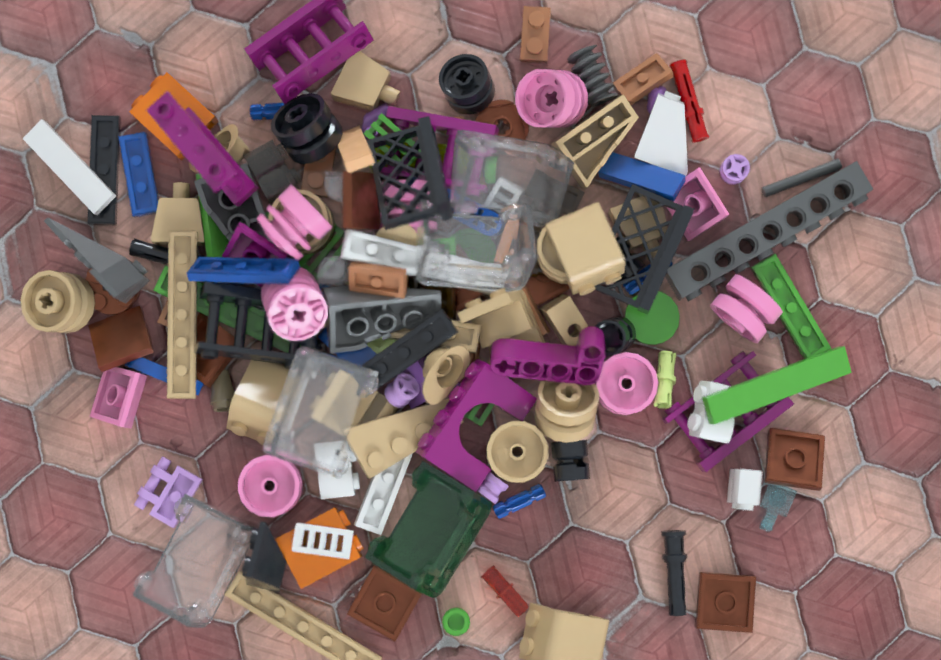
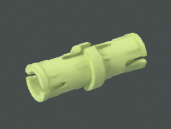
M660 351L658 353V370L656 374L658 387L653 405L661 409L671 407L673 385L676 384V377L674 376L676 353H672V351Z

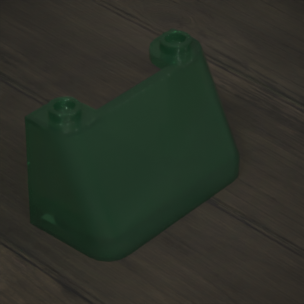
M422 461L420 466L413 471L411 477L412 486L417 489L416 493L390 536H380L373 539L369 544L365 558L415 591L431 598H436L446 588L488 518L492 503Z

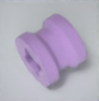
M740 154L728 156L720 166L719 172L723 181L733 185L742 182L750 171L749 161Z
M401 373L395 377L393 382L386 386L384 394L391 405L403 408L419 394L420 387L413 376Z
M489 472L477 491L496 504L499 500V494L502 491H506L509 486Z

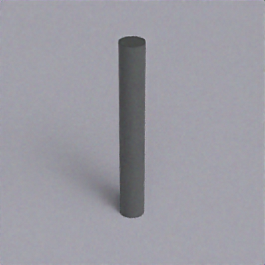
M835 159L761 188L762 193L766 198L842 169V164L839 159Z

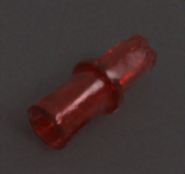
M494 565L481 576L497 594L496 598H501L516 616H521L528 609V604L512 587L514 584H509Z

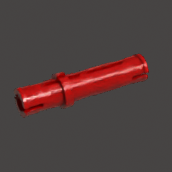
M687 60L675 61L670 64V68L673 71L679 96H681L680 100L685 106V120H687L692 143L704 141L709 138L702 116L704 115V110L699 106L687 66Z

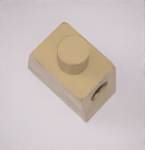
M358 51L347 59L334 85L331 96L337 102L372 111L377 108L380 100L395 106L401 91L388 86L391 75L387 69L361 51Z
M173 183V198L159 199L151 235V242L155 245H168L169 231H197V246H205L200 202L198 198H189V183Z
M643 196L630 202L634 213L649 208L647 200ZM651 200L653 206L659 204ZM623 204L609 209L608 215L613 224ZM663 207L655 209L660 224L665 223L666 218ZM629 208L627 209L624 217L631 214ZM651 211L636 217L642 231L656 226ZM633 219L621 222L619 229L623 238L638 233ZM667 226L662 228L664 235L668 229ZM658 230L643 235L649 249L659 246L658 240L662 238ZM640 236L627 241L631 246L630 250L642 246L645 251ZM657 251L651 253L653 259L655 258Z
M561 294L539 308L563 345L576 346L580 331L587 328L588 325L571 297ZM573 324L575 330L569 335L568 328Z

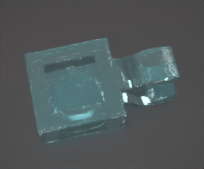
M768 484L759 505L767 509L759 528L770 532L778 515L787 517L797 491L787 486Z

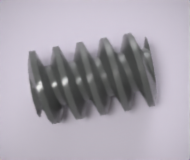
M597 45L575 51L567 58V62L574 65L571 68V72L578 75L585 84L588 92V105H591V107L602 105L618 96V93L608 92L614 86V83L604 82L610 76V73L600 72L606 66V63H597L596 60L602 56L601 52L593 53L592 51Z

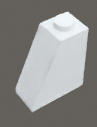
M665 91L664 95L658 93L634 158L683 174L686 177L688 164L685 106L680 101L681 96L669 91Z

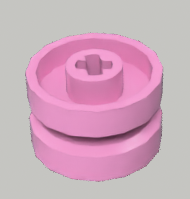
M736 274L725 286L729 295L720 293L710 304V307L734 331L747 340L758 343L767 332L764 323L774 324L783 312L779 305L761 288L748 279Z
M625 352L612 356L603 363L600 378L595 383L600 394L598 401L603 408L613 414L629 415L642 411L651 404L657 394L658 379L655 369L647 359L639 354ZM623 379L631 381L628 389L622 387L621 382Z
M264 455L253 459L243 468L239 476L238 492L241 502L249 511L259 516L275 517L288 513L298 504L303 492V480L299 469L293 462L282 456ZM269 480L275 484L273 491H267L265 488L266 485H269L267 483Z

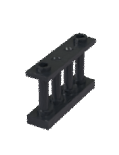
M204 282L200 290V299H206L207 303H209L205 343L198 342L194 348V353L201 354V357L205 359H218V356L285 364V368L291 370H300L301 367H305L310 362V356L300 355V340H290L289 353L272 351L274 331L268 321L261 301V289ZM224 302L235 303L234 306L237 307L233 346L217 344L220 306ZM251 306L262 307V310L265 311L261 350L245 348L248 309Z

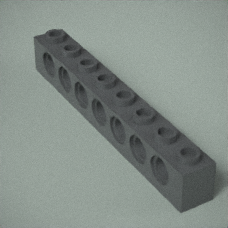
M856 161L668 268L665 278L678 300L680 301L686 297L689 302L703 294L700 289L710 284L714 288L726 281L724 275L734 271L735 274H738L750 267L748 263L750 260L757 257L761 261L773 254L772 248L781 243L784 248L798 240L796 234L805 230L808 234L821 227L819 221L829 217L830 220H833L845 213L843 207L850 203L856 207L869 199L866 194L874 189ZM835 187L844 189L846 193L844 200L838 199L835 196ZM812 200L821 203V213L812 211L810 207ZM787 214H794L798 217L799 224L797 227L788 224L786 220ZM764 227H770L774 230V240H767L763 236ZM745 240L751 244L752 250L750 254L740 251V241ZM716 254H723L727 257V267H719L715 263ZM698 267L703 270L704 279L702 281H696L692 278V268Z

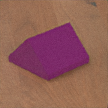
M241 222L238 224L222 257L274 259H289L291 256ZM254 283L260 288L264 285V283Z

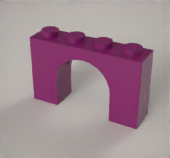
M476 359L475 362L467 367L464 373L465 378L459 386H456L451 391L449 402L444 409H441L436 414L433 426L428 433H425L420 438L418 448L415 451L475 492H477L491 468L470 455L463 448L459 438V427L464 415L478 404L492 403L511 417L523 421L537 400L536 397L508 377L495 374L491 370V365L479 359Z

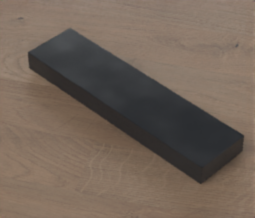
M92 115L90 169L110 188L116 197L98 215L93 214L88 208L87 223L89 225H117L120 116Z
M441 309L351 374L366 396H368L456 335L459 331L444 309Z

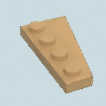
M445 398L442 402L435 405L428 403L404 412H398L357 426L341 429L366 477L371 479L414 453L418 448L420 438L429 432L434 424V417L441 409L445 408L449 398Z

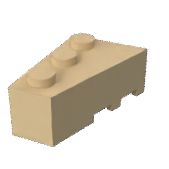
M621 95L551 143L581 189L589 186L594 176L603 167L608 157L620 144L639 117L625 96Z

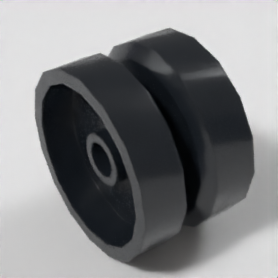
M314 93L302 94L291 99L277 111L271 122V131L283 145L290 158L299 164H309L324 158L339 144L343 135L342 126L331 113L324 99Z

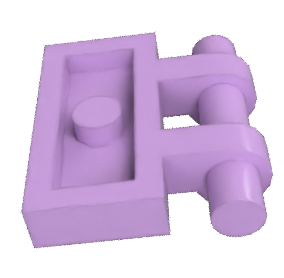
M162 456L158 464L153 465L150 471L152 474L144 487L141 486L137 493L139 497L134 505L144 510L148 501L155 504L149 515L175 528L203 479L181 466H177L174 473L170 474L167 472V469L172 461ZM162 479L167 482V485L161 495L158 496L154 491Z

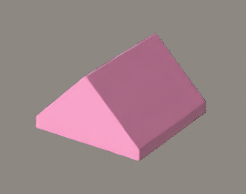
M700 167L685 177L686 181L674 201L681 206L686 205L695 209L684 232L688 241L720 223L729 215ZM668 208L669 212L673 216L675 210Z
M119 367L104 371L90 417L131 429L147 375Z

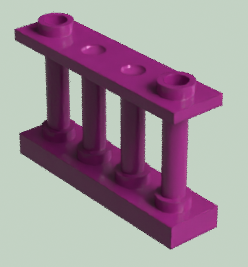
M312 0L244 48L258 71L267 66L278 80L272 86L284 104L297 97L305 89L374 41L363 21L354 27L342 13L347 8L343 0ZM331 19H334L345 32L334 42H331L320 29L321 26ZM311 34L322 47V50L309 59L298 43ZM289 50L300 66L286 74L275 59Z
M168 91L147 109V112L216 193L222 189L234 205L239 207L259 189L196 113L189 107L184 110Z
M388 106L386 117L400 130L408 129L409 125L419 126L418 119L429 116L435 132L436 129L447 131L448 141L443 161V171L447 187L462 189V194L479 197V193L487 194L486 186L478 184L486 143H489L490 139L497 140L499 129L496 125ZM463 134L471 135L473 140H475L467 182L451 179L459 138H462ZM398 150L395 155L400 158L401 152ZM416 158L414 169L421 163V159ZM387 165L380 173L389 176L395 167ZM402 171L395 180H399V178L408 179L411 174Z
M744 351L730 360L733 365L711 382L732 386L726 378L738 369L742 371L748 380L758 377L759 375L749 363L756 356L754 351L747 355ZM693 396L681 405L678 401L671 405L670 408L665 410L667 416L662 420L665 424L673 419L677 422L700 452L699 457L701 460L696 463L702 472H707L792 407L794 403L789 397L765 405L767 409L759 415L752 411L741 414L744 419L742 422L745 426L737 432L733 429L729 443H722L715 449L712 445L709 447L704 439L689 435L688 418L684 415L683 411L695 403Z

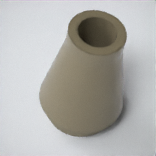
M223 370L212 385L210 405L213 406L214 412H228L235 394L228 370Z

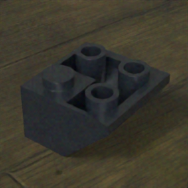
M260 521L259 528H253L249 544L250 549L253 551L251 556L246 555L242 576L246 577V584L249 586L279 593L286 568V560L266 522Z

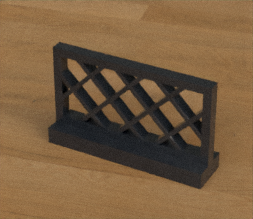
M429 116L418 119L419 126L367 140L374 159L372 169L385 231L436 216H441L442 221L454 218L436 134ZM417 136L418 140L411 148L403 145L406 139ZM384 145L391 146L385 155L377 153L375 149ZM398 150L407 153L400 162L391 159ZM413 157L422 160L416 169L407 166ZM386 164L395 167L389 176L380 173ZM402 171L411 174L405 183L395 180ZM417 178L427 181L421 190L411 187ZM391 185L399 188L393 198L384 195ZM406 192L415 195L409 205L400 202ZM422 199L431 202V208L421 211L416 209ZM394 207L404 210L399 217L388 218Z
M632 184L614 223L612 233L614 237L616 233L618 234L620 240L616 242L617 244H622L627 257L624 261L625 263L629 262L634 276L620 282L618 280L615 284L607 287L598 284L595 286V290L635 307L638 311L648 315L695 209L686 205L681 206ZM634 193L645 197L649 208L634 213L630 203ZM651 200L659 204L653 206ZM666 206L675 210L670 221L660 224L655 209ZM629 208L631 214L624 217L627 209ZM651 211L656 226L642 231L636 217ZM633 219L638 233L623 238L619 229L621 222ZM668 226V229L664 235L662 228ZM658 230L662 242L659 246L649 249L643 235ZM640 236L645 251L630 256L625 242ZM657 251L653 260L651 253ZM647 255L651 267L649 271L638 275L632 260ZM646 276L642 285L639 278ZM636 280L640 290L636 300L626 297L621 285ZM617 287L619 293H617V292H615V291H613V290H611V289Z

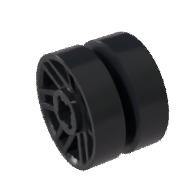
M460 54L449 59L440 70L439 85L449 105L456 112L465 115L476 114L486 109L492 102L495 95V85L486 64L481 58L472 54Z

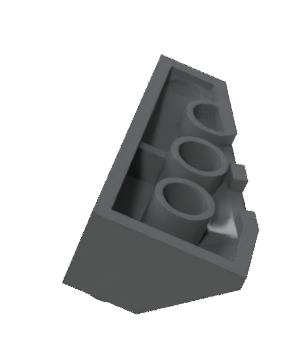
M247 163L240 165L255 183L250 166ZM204 178L194 181L203 208L229 241L241 222L273 243L264 233L260 222L257 220L261 213L266 216L258 190L238 207L234 205L222 189L216 193Z
M48 217L44 220L58 238L68 248H72L75 251L74 255L89 269L91 268L89 272L115 299L126 304L150 281L145 276L148 271L138 260L132 262Z
M349 285L323 288L324 300L328 307L325 323L330 354L363 349L367 347L366 343L381 337L383 340L392 337L391 333L404 328L409 330L415 328L441 310V292L439 290L407 289L405 298L402 299L349 291Z

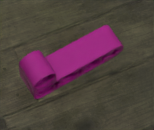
M587 327L581 330L576 346L507 338L497 339L491 345V370L497 375L592 385L599 380L605 359L604 333L597 327Z

